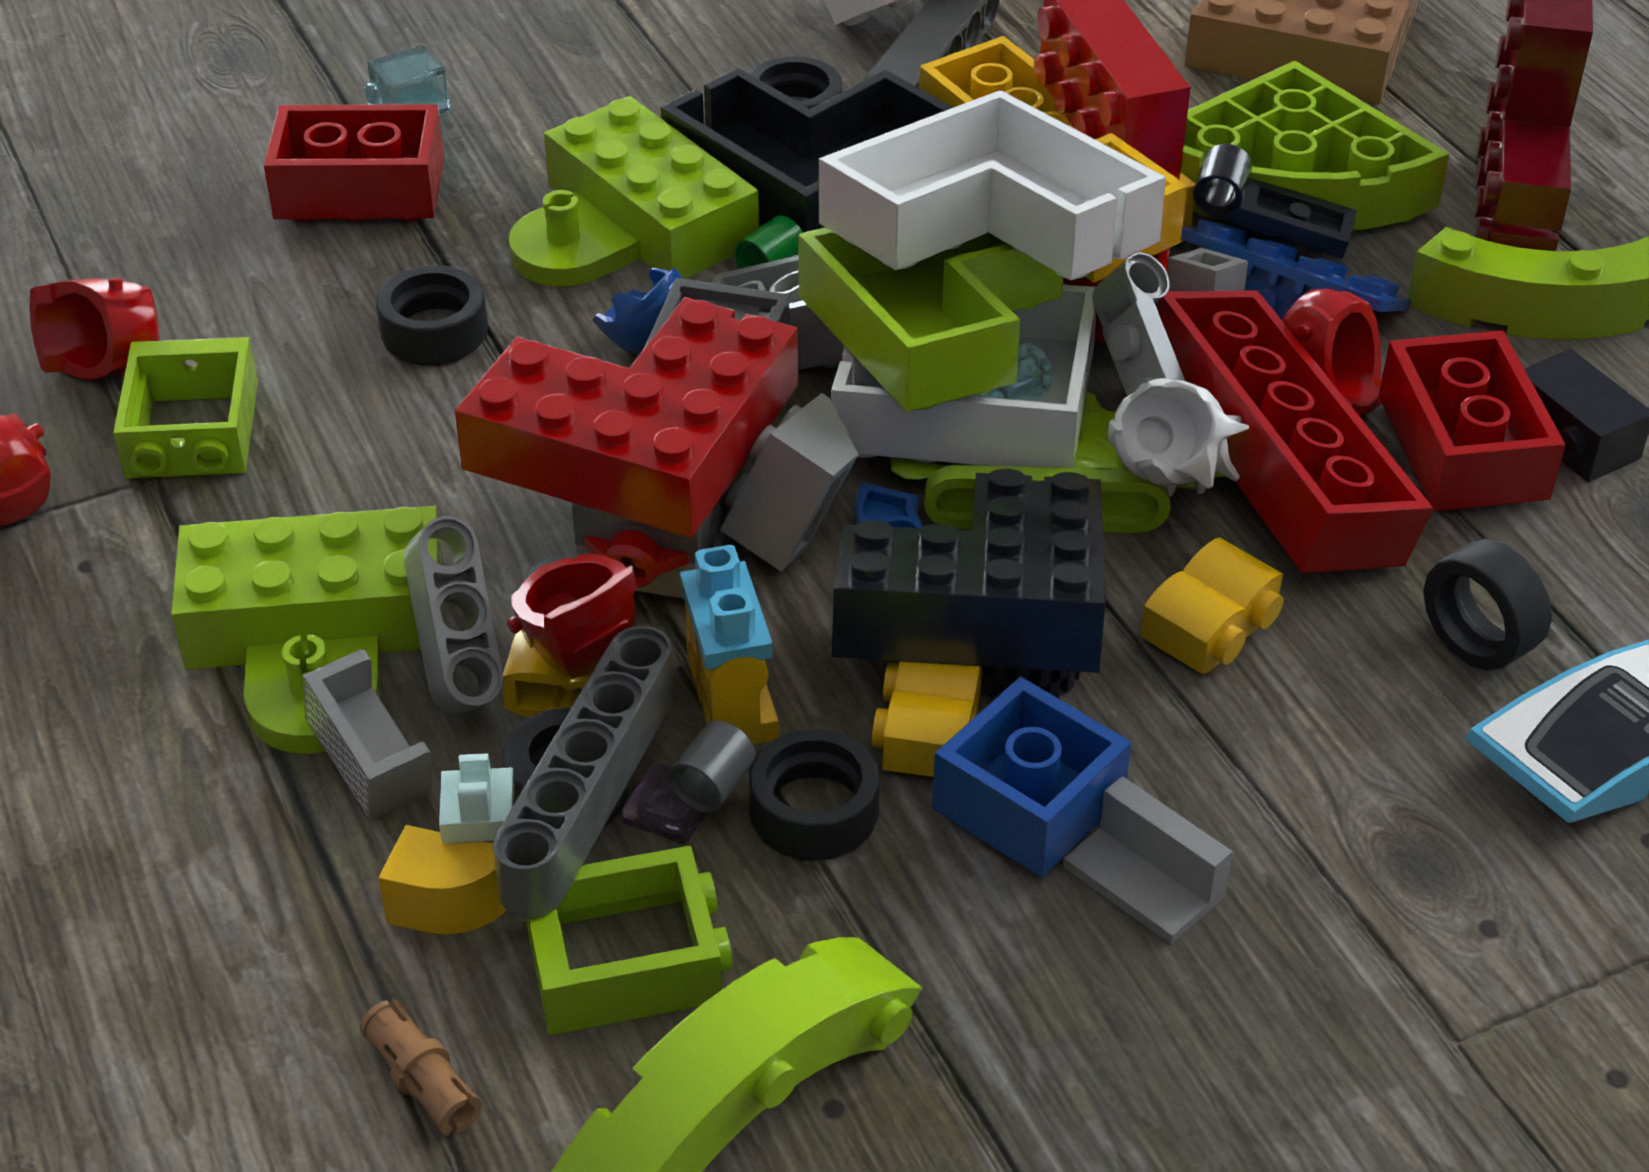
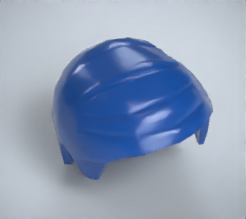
M658 268L651 269L649 276L654 285L650 292L645 293L631 290L627 294L618 292L612 299L613 306L603 315L598 313L594 317L593 322L618 347L627 352L640 355L675 279H682V275L676 268L668 271Z

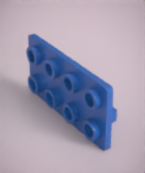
M1199 220L1197 227L1182 226L1181 240L1211 251L1247 260L1248 268L1245 291L1258 290L1281 320L1299 298L1314 289L1347 291L1368 302L1373 310L1379 312L1408 311L1412 300L1397 294L1400 287L1399 284L1373 275H1368L1367 278L1358 275L1348 277L1346 276L1348 266L1319 256H1317L1316 260L1300 256V259L1295 258L1298 248L1269 238L1266 239V242L1255 238L1246 240L1249 231L1242 227L1223 221H1217L1216 224L1205 220Z

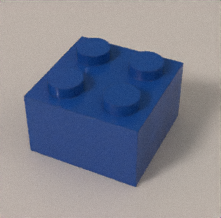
M1020 676L935 752L932 809L1043 878L1101 821L1104 790L1122 776L1127 779L1132 742Z

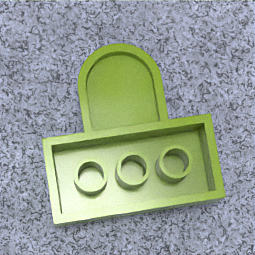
M628 96L623 99H617L605 107L584 116L569 119L565 124L544 132L548 186L555 191L549 192L543 197V207L528 213L514 224L509 234L510 258L514 269L524 278L541 285L554 287L585 284L639 259L652 269L658 268L668 271L676 268L682 275V279H686L733 257L736 244L759 228L758 190L633 97Z
M436 505L179 525L171 615L185 670L245 665L244 701L249 723L254 733L266 744L285 752L298 754L325 752V749L305 719L303 675L356 651L365 650L371 659L372 688L381 700V653L421 650L405 570L404 551L408 542L431 520L438 518ZM430 538L428 540V552L436 563L444 566L441 540ZM442 602L440 606V615L444 623L445 602Z

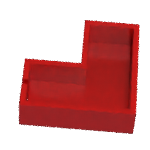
M684 297L630 368L516 336L454 410L462 470L693 538L750 456L751 448L759 435L768 425L772 424L798 386V327L747 313L742 320L735 319V310L717 306L707 301Z

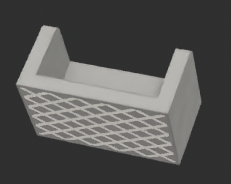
M365 650L356 651L303 675L305 719L369 821L430 793L431 752L424 742H419L410 747L372 688L371 659Z

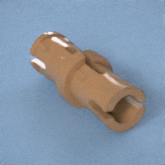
M392 999L391 1003L385 1000L373 1006L361 1020L360 1033L385 1059L387 1065L391 1068V1080L403 1094L412 1095L417 1099L444 1135L449 1136L451 1131L456 1135L470 1127L481 1113L482 1101L460 1079L449 1064L450 1055L446 1048L437 1039L428 1038L424 1035L397 1000Z

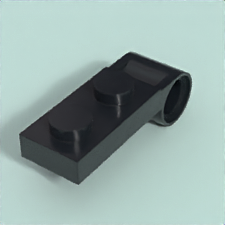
M1219 144L1207 151L1193 190L1194 201L1202 211L1209 215L1237 223V226L1252 230L1258 235L1274 237L1305 247L1314 253L1327 254L1343 259L1350 241L1357 210L1295 190L1251 179L1252 161L1249 155L1238 146Z

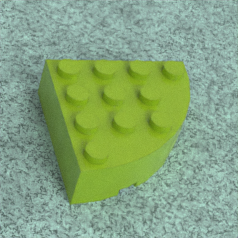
M1294 60L1189 109L1181 173L1196 184L1207 151L1219 144H1232L1240 147L1249 155L1252 161L1251 179L1295 190L1357 210L1352 231L1372 229L1398 222H1409L1416 216L1438 208L1450 153ZM1194 202L1193 212L1206 217L1237 224L1205 213Z

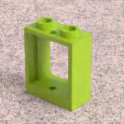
M249 337L131 342L113 431L124 479L246 473L258 388V379ZM193 360L197 363V365L190 366L187 365L185 361ZM231 398L228 422L150 425L153 403L155 401Z
M691 845L582 865L563 901L555 910L544 916L525 917L548 1036L699 1007L722 990L721 972L733 970L730 941L725 926L713 928L710 915L718 914L713 878L710 871L698 873ZM677 902L682 903L693 947L572 970L569 969L560 924Z

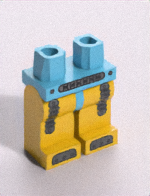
M732 545L698 550L695 552V569L680 572V587L685 600L687 662L699 703H701L705 723L707 724L711 721L730 723L740 729L750 739L752 744L773 741L779 737V720L766 684L769 672L765 659L773 658V643L746 562L739 561L735 546Z

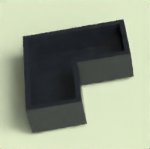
M738 67L704 85L705 125L703 93L697 89L660 107L661 119L758 190L760 222L765 224L775 216L782 215L792 219L805 233L826 228L819 223V158L953 107L885 69L809 109Z
M997 469L991 473H976L973 531H960L944 524H932L923 528L892 527L888 523L876 520L863 521L857 525L843 524L833 589L832 657L1099 673L1105 615L1101 479H1088L1079 473L1062 472L1053 477L1044 476V482L1032 481V476L1024 475L1022 472L1014 469Z

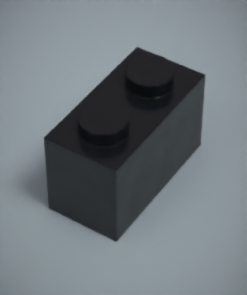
M1566 350L1524 368L1565 442L1561 461L1589 483L1642 458L1649 434V408L1574 350Z

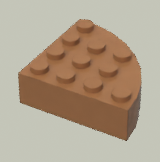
M1200 0L1190 14L1184 66L1254 80L1295 60L1358 99L1380 105L1419 0Z

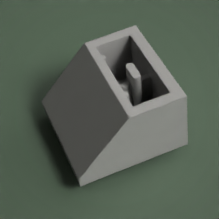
M823 393L803 408L797 404L794 405L785 415L778 428L768 425L762 431L749 454L750 457L756 460L749 475L747 473L742 474L732 486L725 499V504L731 510L720 530L781 572L809 546L858 456V452L832 399Z

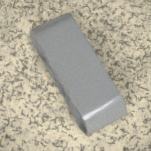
M442 516L431 520L408 542L404 551V564L431 698L440 710L450 715H466L491 702L499 694L503 684V668L478 541L474 531L465 521L456 517ZM430 538L440 539L451 548L453 553L452 566H443L431 558L428 552V540ZM442 602H451L463 611L466 618L464 631H455L443 622L440 615ZM455 666H463L475 674L478 681V692L475 697L466 696L456 688L453 682Z

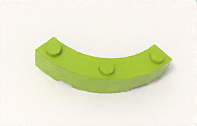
M1446 226L1417 251L1407 298L1412 300L1411 308L1457 325L1471 327L1476 320L1508 326L1506 335L1537 339H1590L1633 333L1643 330L1645 321L1649 320V236L1624 245L1597 250L1546 251L1494 243Z
M838 937L808 944L800 956V960L788 966H784L776 958L769 960L733 981L705 1001L647 1052L632 1068L642 1077L639 1083L625 1096L612 1113L607 1108H597L551 1172H702L748 1123L764 1109L774 1108L782 1103L797 1084L837 1061L868 1051L885 1050L887 1045L895 1042L905 1032L912 1019L913 1012L911 1006L922 990V987L859 937Z

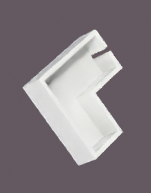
M999 90L819 158V223L894 270L912 267L918 261L945 250L958 248L964 242L990 233L1013 246L1016 251L1032 257L1054 270L1059 276L1072 281L1076 278L1085 277L1090 272L1111 264L1112 259L1128 258L1133 253L1160 242L1166 177Z
M1063 284L1062 298L1040 303L1029 310L1012 311L1020 318L1017 383L992 389L983 395H970L940 403L928 410L906 412L857 358L844 347L842 361L839 363L831 389V399L858 452L857 457L885 456L907 458L924 463L939 461L984 466L1074 467L1094 350L1096 309L1093 304L1092 294L1095 287Z

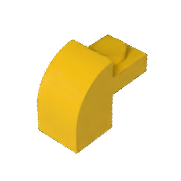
M405 825L378 877L386 923L426 933L448 935L473 931L499 918L507 910L501 904L493 852L494 841L442 844L440 832Z

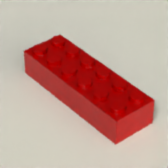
M1168 291L1155 306L1186 382L1207 389L1219 402L1225 415L1241 416L1240 423L1249 425V429L1227 438L1230 461L1240 476L1235 483L1301 573L1406 566L1433 507L1259 291Z

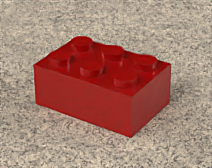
M438 104L279 105L264 162L273 219H293L306 222L314 219H347L350 221L401 219L404 221H415L421 218H434L444 162Z
M1503 330L1389 341L1379 398L1426 497L1433 507V511L1551 500L1565 442Z

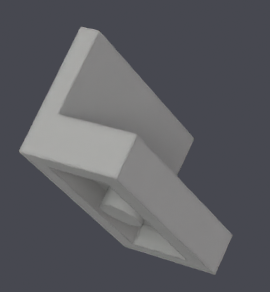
M1122 776L1104 790L1100 828L1064 857L1063 867L1172 945L1225 898L1233 851Z

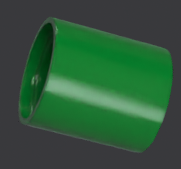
M782 215L775 216L736 244L734 257L738 268L741 269L798 255V234L803 233V231L792 219Z

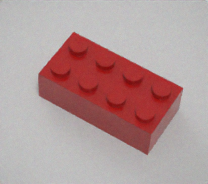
M1044 0V6L1039 8L1037 13L1041 48L1040 54H1037L1034 59V71L1038 84L1045 86L1054 99L1059 114H1064L1074 129L1095 140L1113 133L1180 180L1191 90L1183 76L1124 0Z

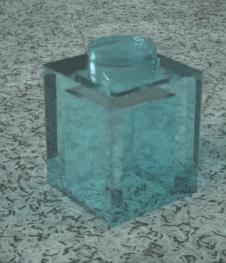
M424 45L367 61L370 82L365 84V94L369 104H438L439 115L450 112L445 68Z

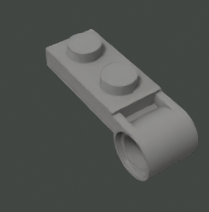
M1143 252L1133 253L1132 256L1126 258L1095 287L1092 294L1093 304L1103 327V336L1127 396L1133 394L1142 383L1154 379L1167 378L1185 381L1155 306L1169 291V277L1163 265L1156 258Z

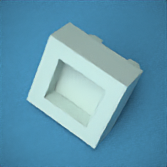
M488 753L459 755L460 770L441 771L439 827L442 844L494 841L497 832L515 804L513 767L491 768Z

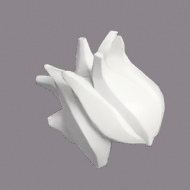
M1160 378L1142 383L1133 394L1123 399L1115 412V418L1109 422L1108 436L1110 445L1115 449L1116 455L1127 469L1157 486L1166 485L1170 497L1175 492L1177 484L1193 480L1195 481L1197 494H1203L1206 488L1213 487L1215 471L1233 481H1237L1240 476L1230 461L1227 438L1249 429V425L1240 423L1241 416L1225 415L1219 402L1207 389L1182 380Z

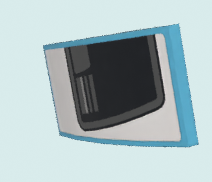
M1649 640L1607 652L1566 670L1519 696L1472 727L1465 740L1568 823L1645 800L1649 793Z

